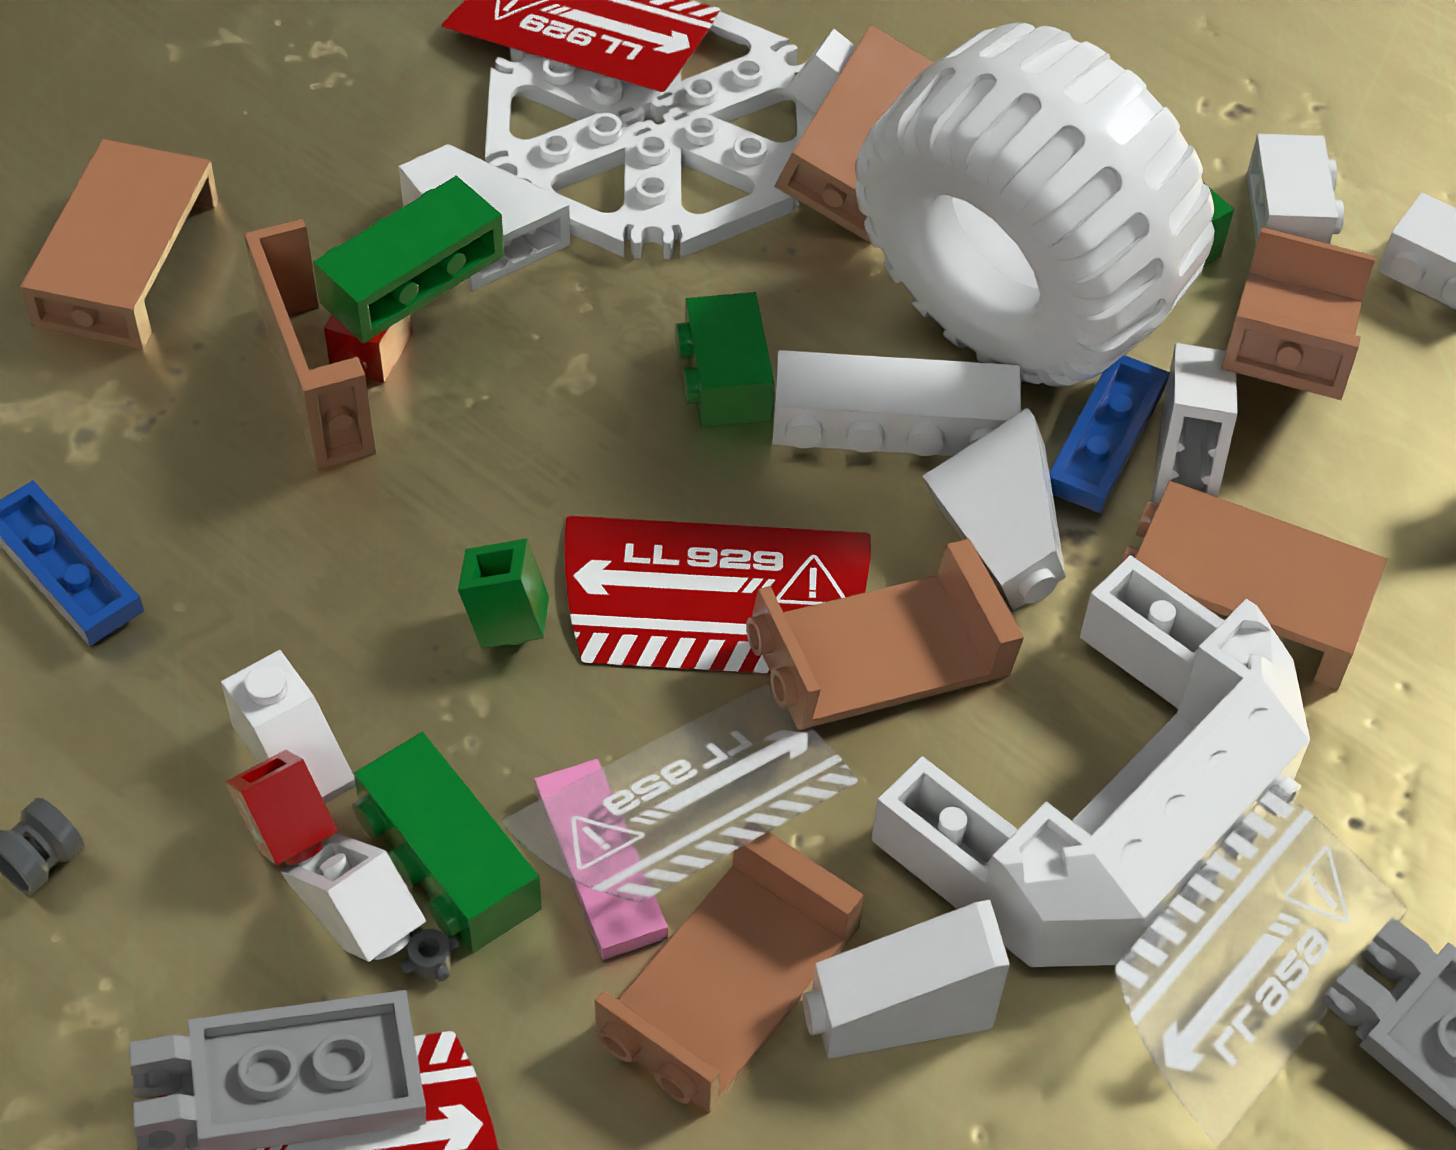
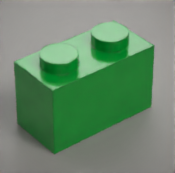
M747 292L685 298V323H675V341L678 359H689L690 368H683L684 396L687 405L697 404L700 427L772 421L774 378L757 293Z

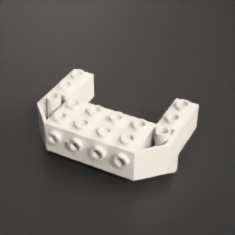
M1130 555L1091 592L1080 638L1178 708L1177 714L1072 821L1048 802H1045L1017 829L934 764L921 756L877 799L871 841L957 909L975 902L990 900L1004 946L1030 967L1117 965L1120 960L1129 965L1138 955L1131 948L1139 938L1159 949L1167 938L1150 926L1159 916L1175 927L1180 920V917L1176 915L1178 911L1169 906L1177 895L1187 901H1191L1196 906L1206 898V896L1187 883L1197 873L1213 885H1216L1221 873L1206 863L1215 852L1224 859L1230 856L1236 861L1243 857L1242 854L1224 842L1232 831L1252 845L1257 840L1260 834L1242 822L1245 816L1250 811L1262 819L1268 813L1276 818L1280 816L1259 801L1265 793L1269 791L1290 805L1301 788V785L1294 781V778L1310 742L1294 661L1258 606L1247 598L1224 621Z

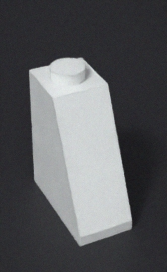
M447 144L399 166L403 207L419 198L424 192L436 188L457 175L502 214L504 256L465 280L472 291L571 245L569 204L564 198L454 146Z
M1175 343L1170 374L1164 394L1151 501L1160 503L1169 480L1218 497L1237 417L1236 373L1221 369L1226 351Z
M1028 408L923 475L936 506L961 540H971L999 593L1012 611L1026 603L1032 604L1041 601L1055 589L1059 581L1066 578L1045 445L1035 417Z
M985 900L972 903L815 963L812 991L803 993V1008L810 1035H822L827 1059L993 1029L1010 963L991 901Z

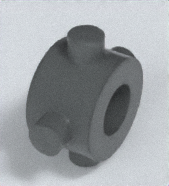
M417 927L409 934L411 937L407 948L409 958L400 962L401 968L406 975L413 971L415 975L422 979H437L439 982H442L450 976L448 970L452 963L451 951L459 947V942L455 935L449 938L439 930H423L421 927Z

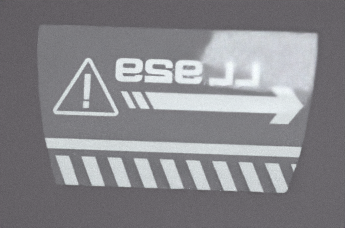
M761 685L504 818L501 824L522 846L537 858L574 881L616 897L634 902H642L858 782V779L842 758L812 727L798 730L788 708H782L776 702L772 688L769 685Z
M1277 784L1272 785L1115 967L1131 1018L1154 1063L1191 1117L1216 1145L1223 1143L1330 1008L1321 999L1332 987L1336 979L1352 962L1362 969L1368 960L1361 954L1372 942L1376 934L1392 917L1400 922L1407 913L1406 905L1378 875L1328 827Z

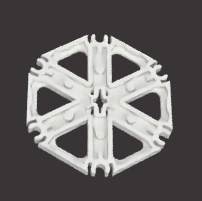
M723 12L718 13L709 30L740 45H746L750 52L746 56L682 81L680 71L664 92L655 91L510 48L512 62L498 57L495 60V69L491 67L485 162L564 198L569 204L571 235L621 257H624L625 241L631 240V254L634 259H641L642 246L650 242L660 244L663 247V258L671 259L674 254V241L678 240L680 242V258L791 213L794 211V205L799 206L802 203L774 187L791 153L815 116L812 110L787 91L805 63L795 66L797 65L798 48L795 45H789V39ZM513 97H525L579 121L532 139H518L510 133L511 101ZM783 100H793L796 105L797 135L789 142H774L728 123ZM625 164L624 204L616 212L602 213L555 192ZM681 164L746 191L750 195L704 214L690 213L681 204Z

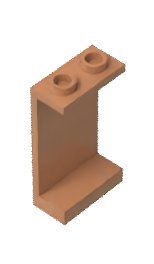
M870 24L791 153L774 187L871 243L864 225L867 216L859 210L856 198L855 185L858 179L856 178L855 163L867 133L909 83L934 62Z
M102 139L20 286L32 327L144 349L152 333L144 302L193 205L215 209L218 203L211 161L190 155Z
M299 219L244 233L259 315L317 470L376 454L366 377L359 358L355 357L309 370L289 319L291 315L319 308L307 228L304 220Z
M1262 227L1221 369L1342 401L1360 344L1361 336L1356 335L1362 300L1376 256Z
M1169 480L1160 503L1148 500L1136 531V535L1144 538L1140 548L1128 545L1121 563L1130 555L1208 610L1227 617L1247 598L1258 606L1276 635L1324 652L1313 681L1338 690L1353 656L1388 558Z
M970 539L946 545L936 576L787 612L782 611L771 586L760 588L757 592L752 617L748 618L746 622L750 647L755 655H763L771 672V687L775 700L780 707L788 708L798 730L1010 676L1024 639Z
M748 822L743 829L765 834L754 840L734 838V846L740 848L733 851V866L621 997L616 999L603 990L595 999L596 1032L602 1045L618 1059L624 1062H631L635 1059L653 1072L659 1086L675 1100L685 1104L692 1100L708 1113L712 1111L803 998V993L808 992L813 986L815 963L838 955L860 926L864 894L754 822Z

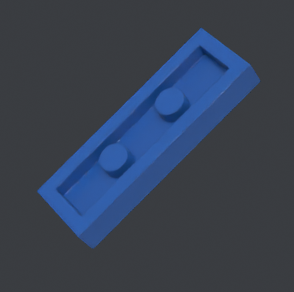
M1125 355L1103 371L1049 472L1053 495L1102 513L1166 388L1170 372Z
M34 480L0 500V546L89 646L144 612L140 596Z

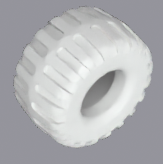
M1015 22L981 31L917 75L867 133L855 163L856 178L858 179L855 190L859 210L867 216L864 222L866 233L872 246L883 251L886 257L884 268L894 283L902 282L913 296L910 303L924 318L930 315L945 329L943 333L945 338L958 348L967 346L977 353L976 358L980 363L1020 365V381L1033 384L1044 382L1049 386L1065 387L1100 375L1160 327L1197 279L1203 269L1205 260L1209 256L1214 240V227L1211 222L1214 214V205L1209 186L1202 182L1203 168L1194 147L1187 144L1179 131L1180 125L1166 106L1162 107L1146 89L1147 84L1131 70H1124L1112 61L1110 54L1087 41L1083 43L1077 42L1072 39L1070 33L1050 26H1041L1035 29L1033 25L1028 23Z

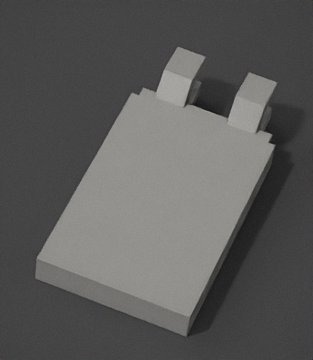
M1392 917L1376 934L1361 955L1387 979L1400 982L1389 992L1384 986L1352 962L1336 979L1321 1000L1347 1025L1360 1027L1355 1032L1363 1040L1359 1045L1456 1127V948L1448 942L1436 954L1427 942Z
M406 990L188 1019L189 1037L172 1034L129 1042L130 1066L133 1075L135 1098L170 1095L133 1102L135 1135L137 1136L138 1150H184L187 1146L188 1150H253L426 1124V1106ZM181 1086H183V1094L173 1095Z

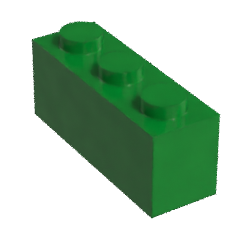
M456 175L436 188L424 192L416 200L391 215L379 219L371 227L341 245L329 249L324 255L314 260L313 268L319 303L364 344L504 256L502 214Z
M423 731L353 773L358 801L352 804V808L360 825L372 839L381 835L392 849L389 853L390 859L401 878L410 888L417 884L422 887L431 899L428 902L430 913L447 937L451 938L458 934L469 950L475 953L542 910L539 875Z

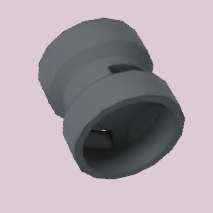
M35 798L21 811L20 822L11 830H0V873L17 889L32 896L48 881L49 870L58 862H69L84 848L85 844L76 828L56 807L42 798Z

